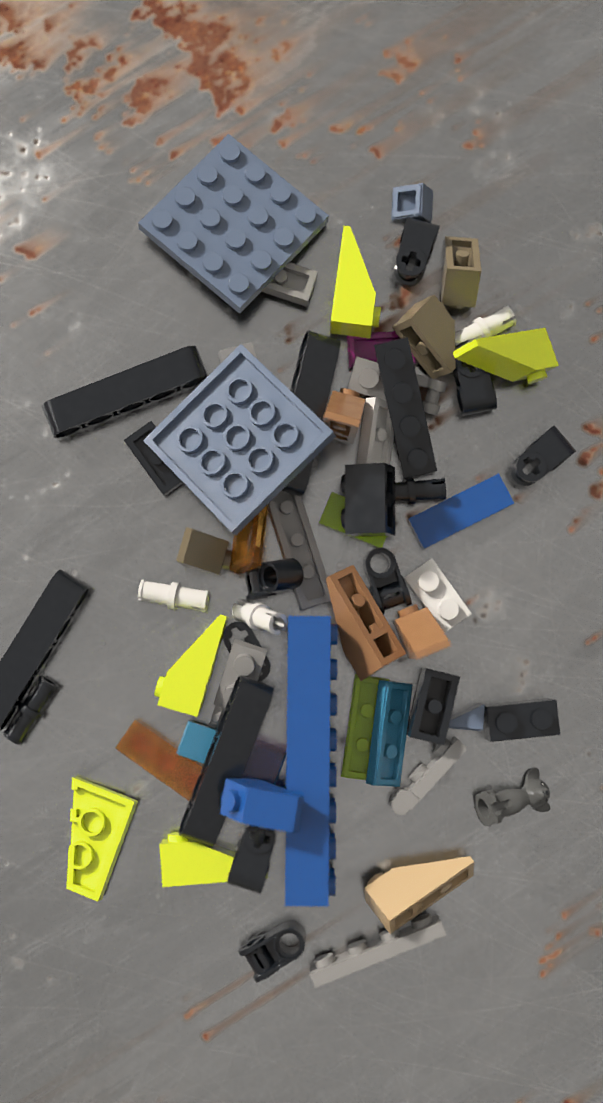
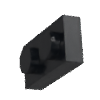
M150 421L127 437L124 442L165 497L183 484V482L143 441L156 428L153 422Z

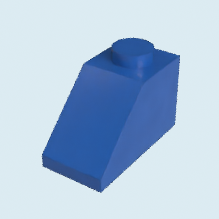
M226 778L221 798L220 814L242 824L298 833L304 796L261 779Z

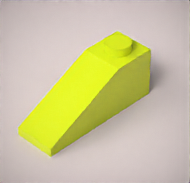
M343 226L330 334L370 338L372 327H379L381 307L375 306L376 293L350 226Z
M546 328L479 338L453 351L455 359L511 382L527 379L528 384L536 383L548 377L547 371L559 366Z
M220 614L167 671L166 677H159L154 696L159 697L158 706L195 717L200 715L229 618L228 616Z
M179 832L167 834L168 839H163L159 844L162 887L227 882L236 852L217 844L211 847L181 837Z

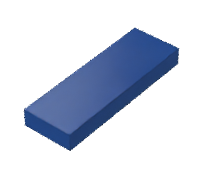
M498 473L409 518L408 522L422 549H425L513 505L514 501Z

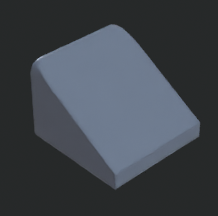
M424 183L393 187L392 221L406 222L407 217H411L425 222H432V189Z
M478 703L452 715L449 728L471 731L483 730L485 704Z

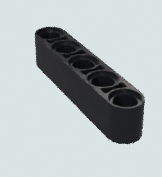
M307 330L301 343L290 391L323 421L341 341ZM314 459L281 491L303 496L309 482Z
M187 346L50 399L42 404V409L53 437L62 438L197 386L208 375L197 347Z
M61 569L55 573L0 661V731L4 729L18 708L17 705L27 694L90 590L88 585Z
M241 675L238 676L183 815L179 836L211 847L215 845L226 816L220 814L226 778L241 779L270 706L274 691L272 686Z

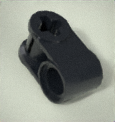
M407 217L394 269V276L399 284L405 287H412L421 282L429 256L432 255L440 225ZM408 263L414 264L412 271L406 270Z
M455 359L456 368L453 370L458 405L462 416L497 409V398L490 373L477 367L470 372L469 367L462 366L464 362Z
M554 425L535 440L529 449L513 461L509 470L510 477L519 486H530L561 465L576 450ZM531 464L533 469L526 475L523 469L526 465Z
M382 547L369 551L364 557L363 567L370 585L371 595L381 612L385 614V610L401 604L406 606L412 605L409 590L400 573L393 553ZM375 554H383L388 560V567L383 573H376L371 568L370 561ZM396 592L398 593V594L395 595V596H392V597H389V598L384 599V596H387V595H390V594H393V593H396Z
M294 558L261 562L240 568V573L244 574L248 590L247 602L276 596L277 593L296 589L302 584L304 577L301 564Z
M252 825L245 829L238 852L235 853L227 884L261 894L275 845L276 834L274 829ZM259 828L264 829V836L268 837V842L262 843L259 848L254 847V840L249 838L250 832L255 833Z
M288 920L241 946L238 952L240 956L246 957L254 971L253 978L255 982L265 980L283 966L298 959L305 949L306 932L300 923ZM291 933L297 936L299 944L294 947H287L281 942L280 938L284 934Z

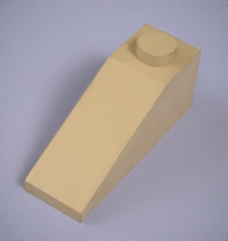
M468 856L392 868L385 874L382 872L378 873L364 887L365 901L389 934H391L473 877L474 860Z

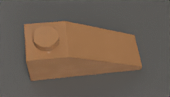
M341 388L340 392L333 390L323 422L336 435L334 439L352 444L359 428L366 400L360 398V393L346 388Z
M354 565L326 578L343 652L360 681L384 669L406 654Z
M417 604L397 611L400 618L393 620V623L408 659H420L451 646L448 637L427 607L419 610Z

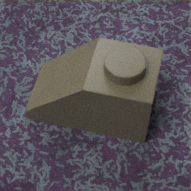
M445 236L441 276V302L456 309L465 307L475 308L481 277L478 239Z
M434 294L415 303L392 328L400 338L408 337L411 353L431 378L436 379L453 372L456 368V362L453 351H455V321L447 312L445 305Z
M186 527L176 561L183 566L221 576L223 569L229 571L234 551L229 550V541Z

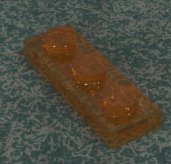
M135 719L115 749L189 801L202 765L195 760L177 755L178 748L138 719Z

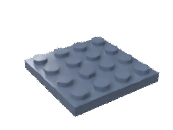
M228 134L138 222V226L141 232L238 313H241L328 223L329 215Z
M240 344L143 441L236 536L336 435L253 354Z

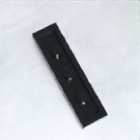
M408 337L375 344V354L403 477L406 479L436 472L437 466Z

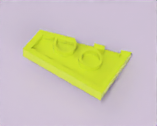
M76 776L72 777L71 788L74 792L73 808L70 809L72 832L71 845L68 847L66 889L98 902L103 899L138 801Z

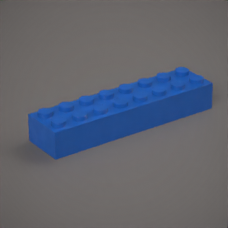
M288 616L286 790L304 796L298 833L286 832L285 906L329 907V896L336 895L335 869L329 868V860H336L335 833L329 832V823H336L335 797H329L330 787H336L337 782L335 763H330V751H337L336 728H330V716H337V694L330 693V680H337V659H331V645H337L338 624H331V616Z

